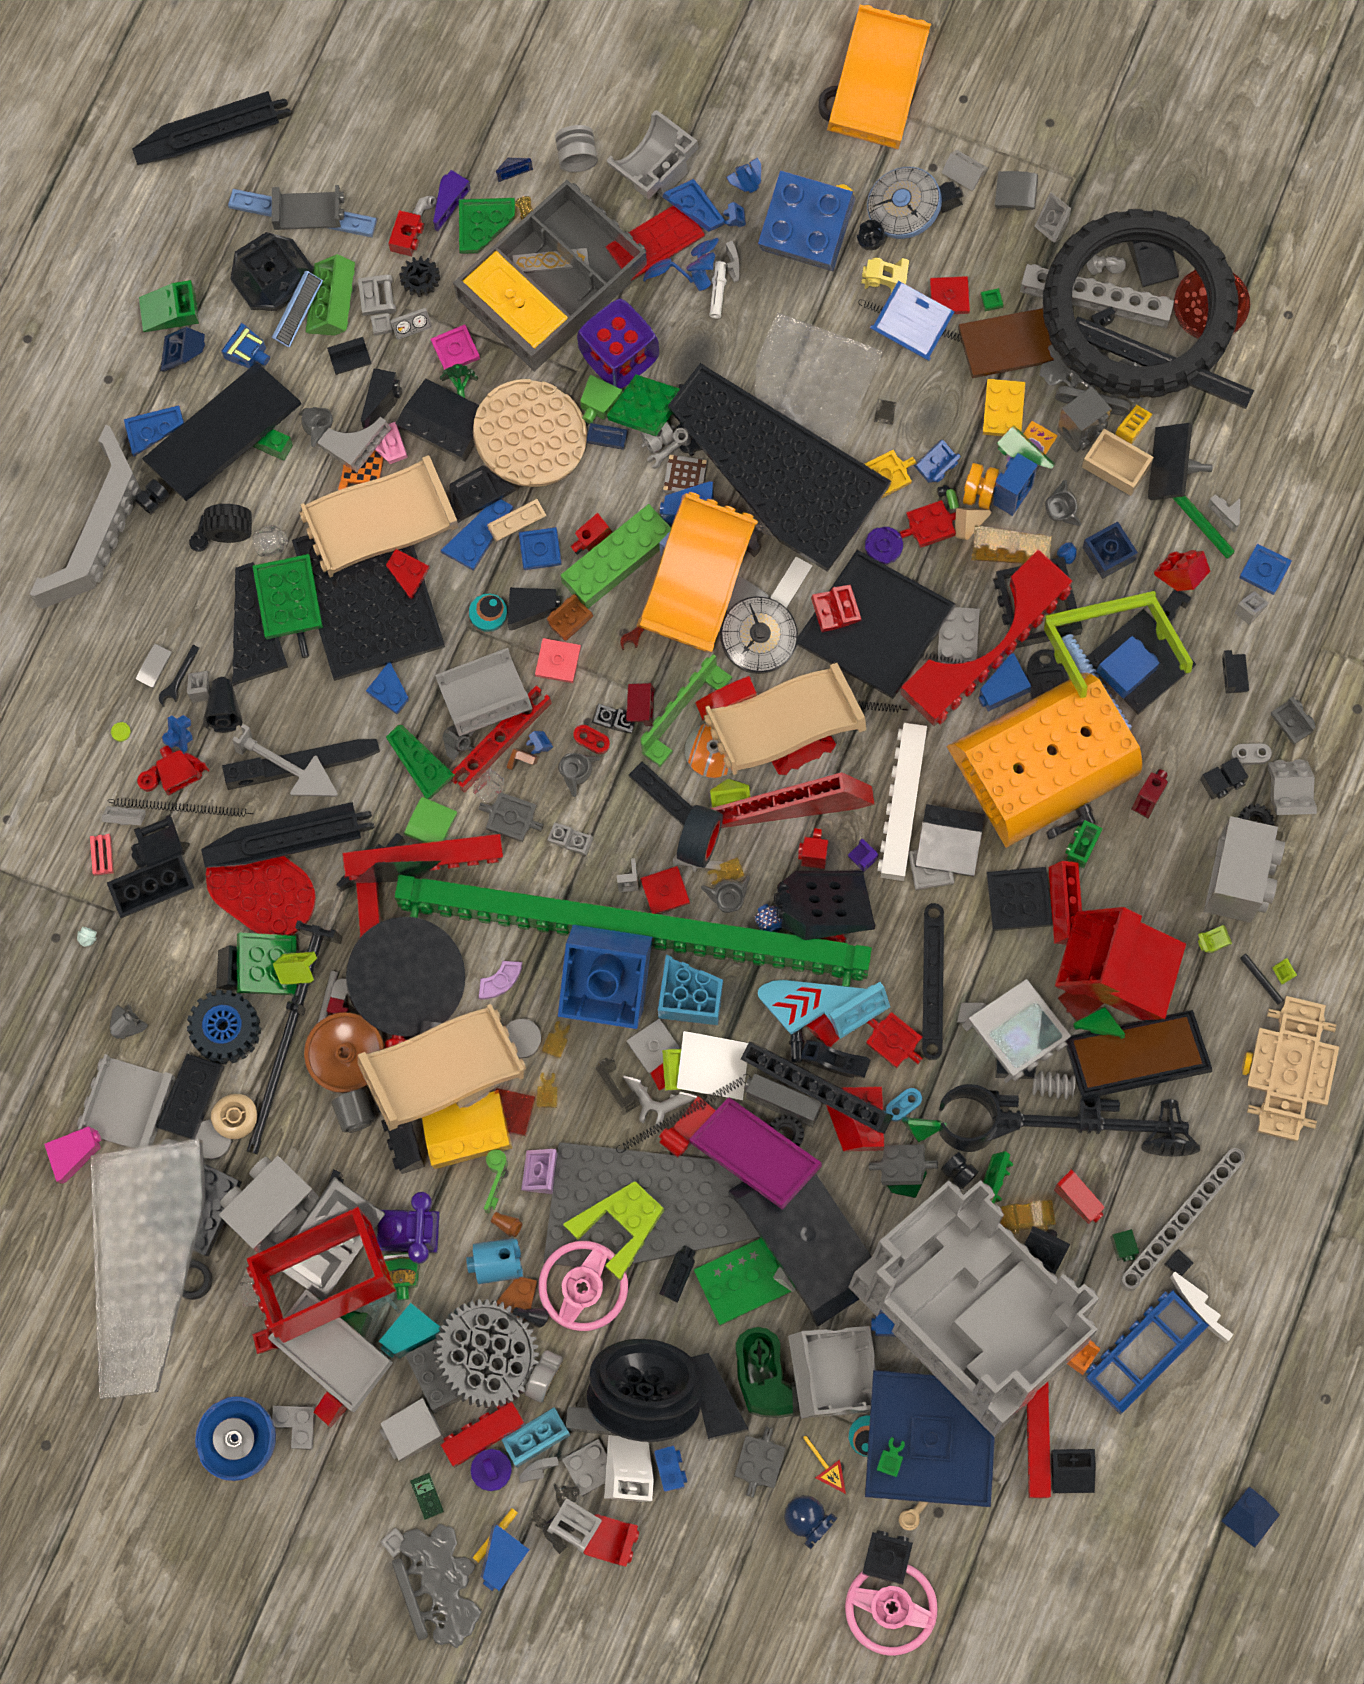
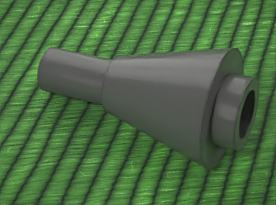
M1189 459L1187 474L1200 471L1212 472V464H1201Z

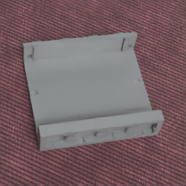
M508 648L435 675L459 736L532 709L528 694L524 690Z
M104 1054L103 1059L99 1060L97 1070H99L97 1077H94L91 1082L92 1091L90 1097L87 1096L85 1099V1111L78 1119V1130L92 1127L98 1130L103 1140L150 1154L158 1131L157 1124L176 1077L167 1072L163 1074L119 1061Z

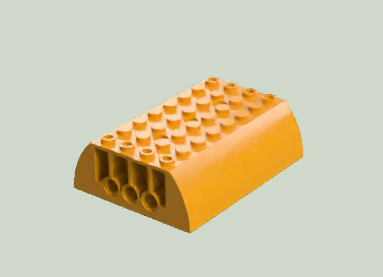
M1087 672L1080 673L1088 686L1087 695L1084 698H1080L1071 679L946 746L1006 848L1141 773L1142 755L1140 746L1100 679ZM1081 728L1089 729L1090 736H1082ZM1054 746L1057 754H1048L1047 747ZM1013 765H1021L1023 767V773H1015L1013 770Z

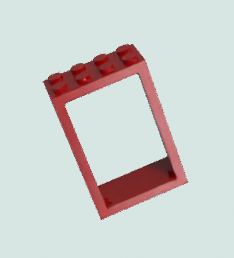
M359 1207L246 1258L249 1265L246 1267L250 1278L254 1280V1284H252L253 1290L260 1298L258 1302L259 1308L262 1313H265L267 1318L264 1320L268 1331L272 1330L275 1338H279L283 1343L396 1291L372 1224ZM360 1235L375 1276L284 1318L270 1276Z

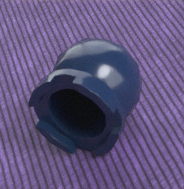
M808 1495L793 1498L787 1504L784 1512V1519L788 1529L797 1536L806 1537L807 1541L804 1544L810 1550L814 1547L812 1541L816 1543L833 1525L830 1521L834 1523L838 1519L833 1513L829 1516L825 1515L824 1507L821 1503Z

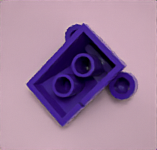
M417 1192L411 1199V1205L415 1211L381 1210L385 1215L377 1226V1240L381 1251L408 1252L411 1261L416 1264H422L427 1261L429 1253H438L440 1212L429 1211L432 1207L431 1197L426 1192Z

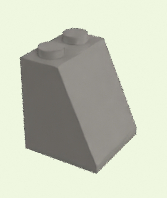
M423 1398L380 1423L382 1429H380L382 1437L385 1441L389 1440L392 1446L389 1448L393 1459L398 1458L400 1462L444 1439L428 1403Z

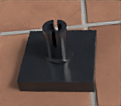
M1033 1226L1024 1245L1034 1258H1038L1043 1263L1047 1271L1056 1274L1070 1244L1057 1238L1058 1234L1053 1229H1048L1045 1232Z

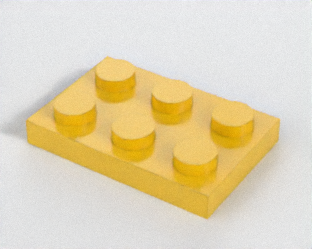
M987 379L982 435L1004 436L1013 425L1020 431L1022 430L1025 382Z

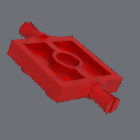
M941 500L906 512L909 528L899 531L902 539L912 535L916 539L919 548L956 536V531L952 524V521L956 520V512L950 514Z
M891 1012L880 1023L874 1018L866 1022L874 1029L866 1044L896 1069L908 1058L912 1059L917 1065L923 1060L922 1057L914 1052L922 1036Z

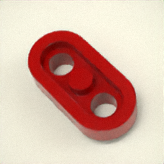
M579 725L575 728L573 736L577 744L596 754H605L610 749V740L605 734L587 725ZM586 734L587 737L585 739L580 738V735ZM603 743L604 746L602 748L597 747V744Z

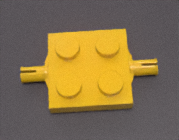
M891 450L865 463V465L892 481L890 487L882 496L884 498L911 484L912 480L907 474L906 468L916 464L914 457L902 461L897 457L895 451Z

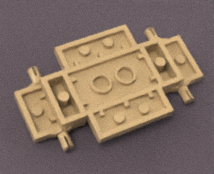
M1286 996L1281 1011L1268 1009L1267 1017L1279 1019L1278 1032L1259 1028L1247 1082L1248 1088L1266 1092L1261 1107L1249 1104L1247 1108V1113L1259 1115L1258 1133L1297 1142L1303 1126L1316 1128L1317 1121L1305 1118L1307 1102L1323 1106L1328 1105L1339 1051L1338 1046L1320 1042L1322 1030L1335 1033L1337 1025L1325 1022L1324 1012L1326 1005Z

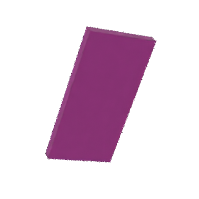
M730 1097L689 1139L692 1145L782 1210L822 1167L820 1161Z

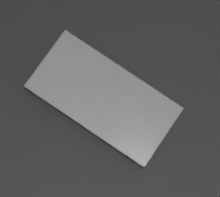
M306 1289L284 1318L321 1302V1300ZM341 1317L285 1343L279 1338H275L273 1333L268 1338L354 1413L393 1363Z

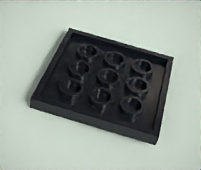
M1144 608L1086 656V659L1090 661L1089 664H1092L1093 668L1097 671L1100 663L1133 636L1143 643L1144 648L1149 653H1153L1160 663L1157 670L1123 699L1137 715L1187 674L1184 670H1180L1179 666L1181 664L1166 638L1163 640L1158 639L1156 633L1157 622ZM1193 661L1192 669L1196 666V663H1195L1194 661Z

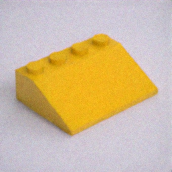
M498 1090L489 1092L486 1097L469 1107L459 1108L454 1103L442 1110L422 1117L431 1166L434 1169L483 1157L495 1149L501 1151L513 1149Z

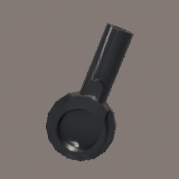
M201 515L197 532H194L189 540L191 549L196 552H201L208 546V539L203 535V515Z

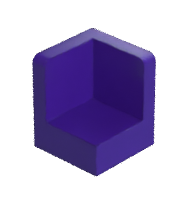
M861 839L859 845L848 854V857L865 872L878 860L879 854L864 839Z

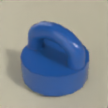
M1065 543L1058 549L1057 556L1059 558L1064 557L1065 563L1071 564L1076 558L1077 549L1072 543Z

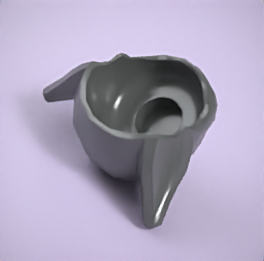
M304 408L299 412V415L302 416V427L311 436L312 447H315L323 433L332 426L333 417L330 410L326 408Z
M1063 480L1054 491V494L1045 502L1047 514L1054 521H1063L1080 526L1082 523L1076 516L1078 510L1077 500L1071 492L1067 491V480Z
M568 753L559 762L558 770L564 777L572 797L577 795V784H583L590 777L592 772L591 763L599 761V756Z
M747 875L740 883L734 879H724L718 882L714 888L702 885L701 889L717 904L722 912H735L743 905L750 877Z

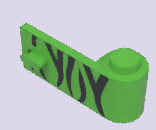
M497 1149L490 1151L486 1156L489 1169L497 1174L484 1206V1211L488 1214L492 1207L495 1210L499 1199L496 1198L508 1166L505 1154Z

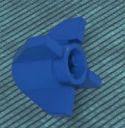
M758 158L749 162L751 167L748 163L736 167L737 175L733 172L726 177L729 184L744 192L749 191V193L759 189L758 185L761 183V163Z

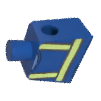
M243 323L239 325L221 350L224 359L246 368H250L256 362L265 366L270 360V356L264 353L266 346L263 340Z

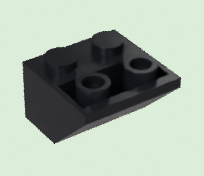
M1053 1449L1051 1451L1053 1494L1095 1493V1449Z

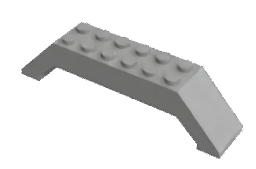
M105 425L98 442L112 466L67 567L45 578L37 577L30 596L37 607L41 609L92 590L96 587L97 583L101 582L103 577L102 571L110 562V553L117 546L119 533L125 528V519L132 512L134 497L140 492V486L111 427Z

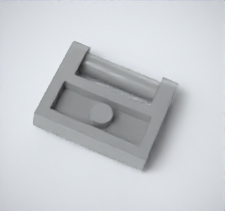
M391 275L358 278L363 316L396 312V305L393 304ZM378 284L384 285L386 304L380 305Z
M566 1498L547 1531L565 1539L583 1553L602 1520ZM560 1520L585 1534L586 1536L583 1541L558 1526Z

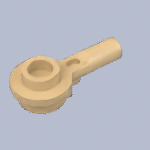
M918 1502L913 1509L904 1510L899 1516L900 1526L908 1531L917 1528L920 1520L919 1514L928 1505V1502Z

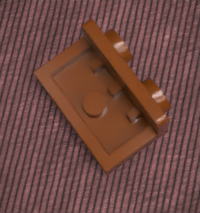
M573 594L558 609L550 613L549 617H547V622L550 628L566 642L593 617V613Z

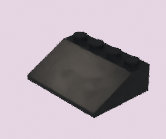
M425 378L403 408L395 424L399 429L466 462L475 445L473 424L479 405Z

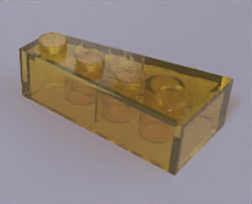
M975 525L971 560L1024 564L1038 549L1050 559L1051 537L1044 534L1035 535Z

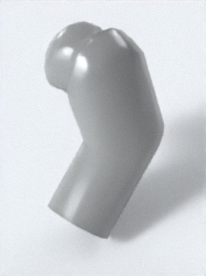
M434 196L420 198L413 214L422 216L424 210L433 208L436 205L437 199Z

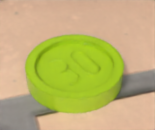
M118 722L111 728V735L114 740L123 742L130 737L131 730L126 723Z

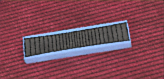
M308 271L304 272L272 336L273 339L286 347H290L323 280Z

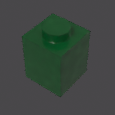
M1133 1230L1112 1234L1110 1238L1117 1261L1123 1260V1263L1135 1260L1139 1250Z

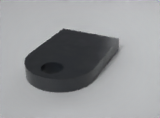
M1039 650L1030 657L1027 664V677L1031 685V700L1068 680L1067 672L1062 663L1058 664L1056 662L1053 650ZM1048 656L1050 663H1041L1040 657Z

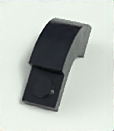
M811 1040L806 1041L800 1058L816 1067L850 1078H854V1076L865 1078L871 1061L866 1056L845 1053L833 1049L822 1042Z

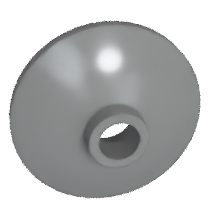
M229 1418L222 1421L216 1427L213 1434V1444L216 1451L222 1457L230 1460L241 1459L253 1448L254 1433L250 1425L244 1420ZM232 1434L238 1435L237 1441L232 1439Z

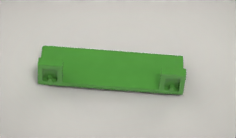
M714 654L710 658L706 657L699 672H694L691 675L690 683L679 690L676 700L669 702L663 716H658L653 722L654 727L650 732L646 731L640 739L642 754L660 768L673 752L660 742L659 739L699 689L706 683L714 690H718L728 685L732 680V676L717 666V658Z

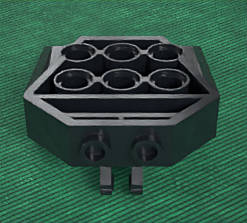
M795 871L777 885V893H774V904L777 905L776 915L777 918H780L781 926L803 940L875 929L876 924L865 883L864 871Z

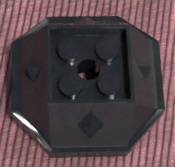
M265 232L235 251L230 280L251 310L277 311L290 302L304 272L308 271L313 274L314 269L293 239ZM269 268H274L273 271L267 272Z

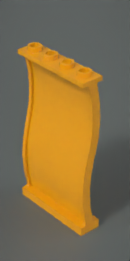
M870 5L859 6L827 127L828 131L899 149L931 26L930 23L924 20H915L906 15L893 14L888 10L875 9Z
M689 492V494L682 495V500L666 541L650 594L642 615L638 620L637 627L710 653L713 651L714 642L725 616L743 556L758 521L753 519L754 516L744 512L742 514L736 513L735 508L730 506L723 508L718 506V502L707 499L705 501L700 499V495Z

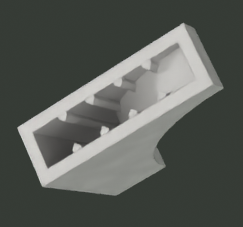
M379 417L371 426L358 432L341 433L328 428L317 443L323 451L357 473L392 428L386 420Z

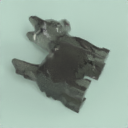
M555 1483L553 1484L556 1492V1501L560 1508L566 1498L577 1504L576 1500L581 1494L577 1485L574 1487L566 1485L558 1487ZM533 1510L532 1521L536 1522L535 1526L542 1529L545 1538L553 1544V1548L560 1554L567 1548L566 1544L561 1543L562 1538L547 1531L555 1516L546 1521L536 1510ZM560 1520L558 1526L569 1533L571 1531L574 1532L575 1528Z

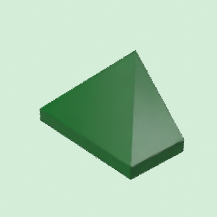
M902 1117V1122L918 1143L939 1132L940 1125L943 1123L941 1120Z

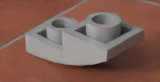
M154 643L136 679L152 688L155 687L162 670L165 669L172 651Z
M554 822L547 841L587 856L593 837Z

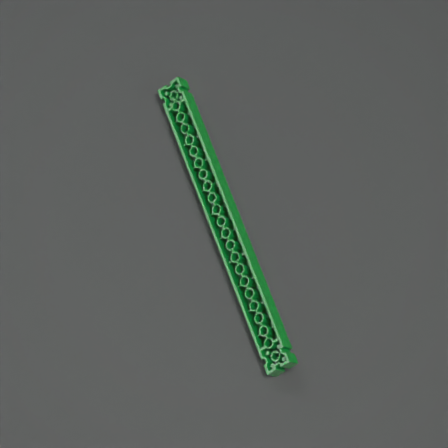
M404 875L398 876L394 897L401 910L411 912L410 917L418 918L419 909H421L420 913L432 915L433 912L439 913L440 916L446 918L459 916V919L470 921L472 918L478 919L479 922L485 924L498 922V925L509 927L510 924L518 925V928L529 930V927L537 928V931L548 933L549 930L557 931V934L568 936L573 925L652 937L651 946H654L656 950L666 951V948L674 949V952L685 954L687 951L693 952L695 956L700 957L713 955V958L725 960L726 957L732 958L733 961L739 963L752 961L754 965L764 966V964H771L772 967L778 969L791 967L793 971L803 972L804 970H810L813 974L817 975L830 973L833 977L843 978L842 986L850 987L851 979L856 981L867 979L872 947L854 946L848 945V943L822 939L803 940L796 935L430 879H416L415 877Z

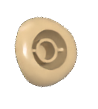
M230 1094L221 1098L211 1111V1122L214 1129L228 1139H240L247 1136L256 1124L257 1110L255 1104L249 1097L242 1094Z

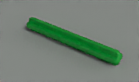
M1186 496L1173 498L1225 558L1228 559L1234 554V549Z

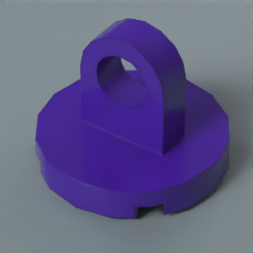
M494 1449L484 1450L476 1455L470 1469L475 1484L486 1491L500 1490L507 1485L512 1474V1466L508 1457L501 1451Z

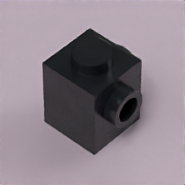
M953 181L945 182L939 186L942 196L940 209L942 213L963 205L961 197H964L960 186L957 187Z

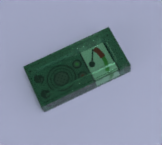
M430 1473L410 1480L425 1520L444 1513Z

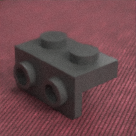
M1293 696L1270 714L1293 745L1313 733L1315 729L1313 718L1310 715H1306L1301 702L1295 700Z

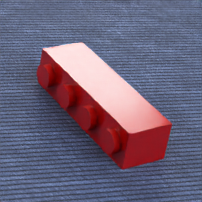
M1060 861L1048 867L1054 944L1067 945L1076 912L1082 911L1080 877L1077 862Z
M506 1402L503 1406L498 1405L496 1407L498 1410L490 1414V1412L483 1414L479 1417V1422L474 1425L469 1423L461 1428L462 1432L456 1436L452 1433L443 1439L444 1443L441 1444V1447L454 1468L526 1425L513 1402Z

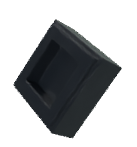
M1178 1249L1164 1265L1173 1273L1176 1272L1182 1276L1194 1263Z

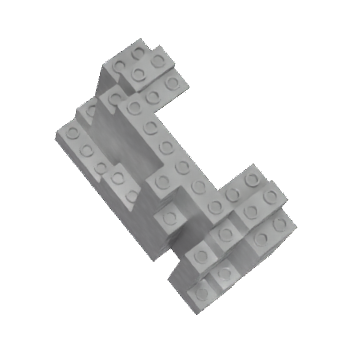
M980 1180L963 1195L958 1186L948 1181L878 1242L873 1256L855 1271L849 1288L876 1316L882 1312L886 1314L895 1324L892 1330L894 1335L995 1437L1012 1421L1015 1414L1033 1399L1036 1392L1089 1344L1097 1328L1094 1322L1086 1317L1091 1313L1099 1298L1092 1288L1087 1287L1085 1284L1078 1288L1076 1283L1064 1274L1058 1280L1053 1273H1049L1044 1268L1043 1263L1038 1258H1034L1029 1253L1028 1248L1024 1244H1020L1014 1238L1013 1233L1009 1229H1005L1000 1224L1004 1214L997 1204L992 1203L995 1194L989 1185L984 1184Z

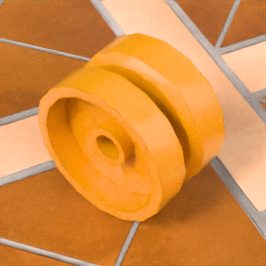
M973 463L964 487L963 504L972 506L976 501L977 495H980L979 508L989 510L995 491V481L1000 469L989 467L985 478H983V465Z

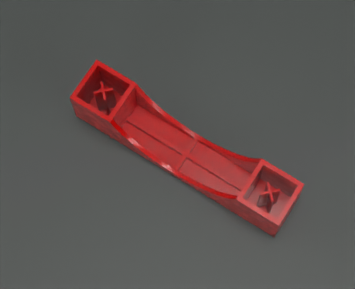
M1038 549L1011 576L1009 586L1014 599V620L1009 632L1000 644L986 655L970 662L945 664L928 660L901 687L900 695L933 726L937 723L941 725L948 718V712L951 709L955 711L961 705L962 698L964 696L969 697L975 691L976 684L978 682L983 683L988 678L990 670L992 668L996 670L1003 662L1004 656H1009L1014 652L1017 642L1019 640L1021 642L1025 641L1030 635L1031 629L1033 627L1036 629L1044 621L1045 614L1050 615L1057 608L1058 601L1060 599L1064 601L1071 594L1073 581Z

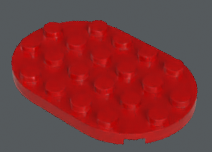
M285 856L246 865L210 867L206 869L207 890L213 901L254 933L291 936L298 932L295 928L297 920L307 924L313 915L316 904L314 886L308 875Z

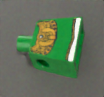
M408 1253L383 1255L396 1289L397 1301L409 1300V1288L418 1287L420 1264L411 1261Z

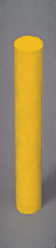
M511 1508L498 1526L505 1530L518 1512ZM489 1537L472 1557L478 1563L486 1555Z

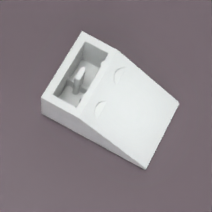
M608 1435L604 1499L636 1502L652 1501L653 1473L649 1443Z

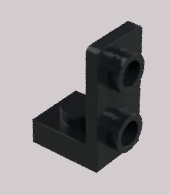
M1109 307L1092 315L1090 321L1105 327L1113 322L1115 311L1113 307Z

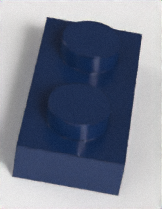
M590 423L586 441L588 444L624 450L628 430Z

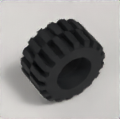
M216 504L207 507L203 513V535L210 540L222 543H236L247 540L252 535V512L248 508L236 504Z

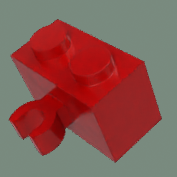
M814 828L813 838L804 837V843L800 842L798 859L801 860V866L825 869L828 840L821 839L822 829Z

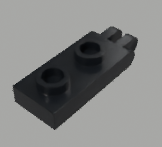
M684 1245L675 1254L659 1292L660 1295L678 1303L695 1263L693 1259L695 1250Z

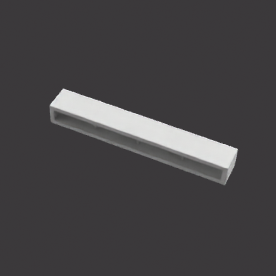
M904 723L903 729H899L897 740L901 741V745L896 747L894 759H898V764L893 766L892 771L895 784L890 785L889 796H893L892 803L887 804L886 815H890L889 822L884 824L883 833L887 834L886 841L882 840L880 852L884 853L883 860L879 859L877 871H881L880 878L904 881L927 726Z

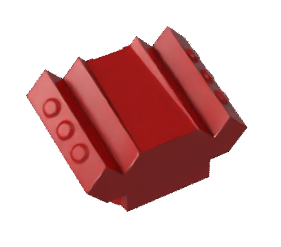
M830 735L771 762L779 775H787L791 769L798 770L804 764L819 759L824 752L831 753L836 743Z

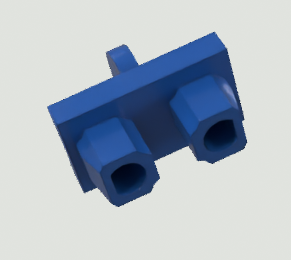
M171 715L167 718L168 731L162 736L163 743L171 748L177 746L184 753L188 750L187 743L193 740L191 732L187 730L191 726V720L184 715L179 718Z

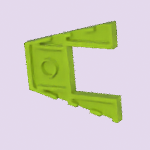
M636 1181L563 1224L577 1240L606 1212L624 1227L633 1238L605 1265L620 1281L623 1279L627 1268L634 1261L638 1250L645 1243L644 1241L649 1232L653 1230L664 1212V1208Z

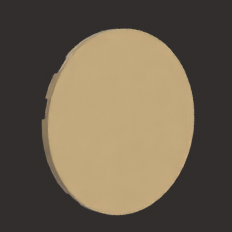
M520 379L496 387L482 401L475 415L473 437L481 459L496 475L517 485L540 487L562 480L579 464L586 447V423L582 419V412L569 395L558 390L556 386L544 381Z

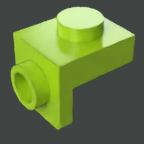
M1224 925L1206 933L1198 934V944L1201 950L1206 953H1213L1232 944Z

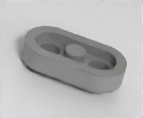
M1239 744L1233 748L1231 758L1237 757L1242 765H1262L1269 761L1272 752L1266 744ZM1239 751H1244L1245 756L1239 755ZM1258 751H1264L1265 755H1260Z

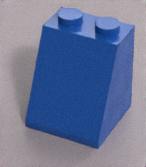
M709 481L666 495L664 502L660 504L662 519L672 527L682 495L686 493H696L700 495V499L705 501L707 499L713 500V482Z

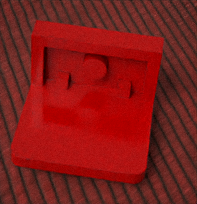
M595 1514L602 1521L583 1553L593 1558L626 1567L627 1563L630 1564L633 1557V1551H631L633 1543H636L638 1540V1526Z

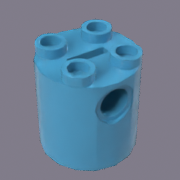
M510 1238L473 1244V1256L466 1257L468 1273L476 1272L478 1284L523 1277L518 1239Z

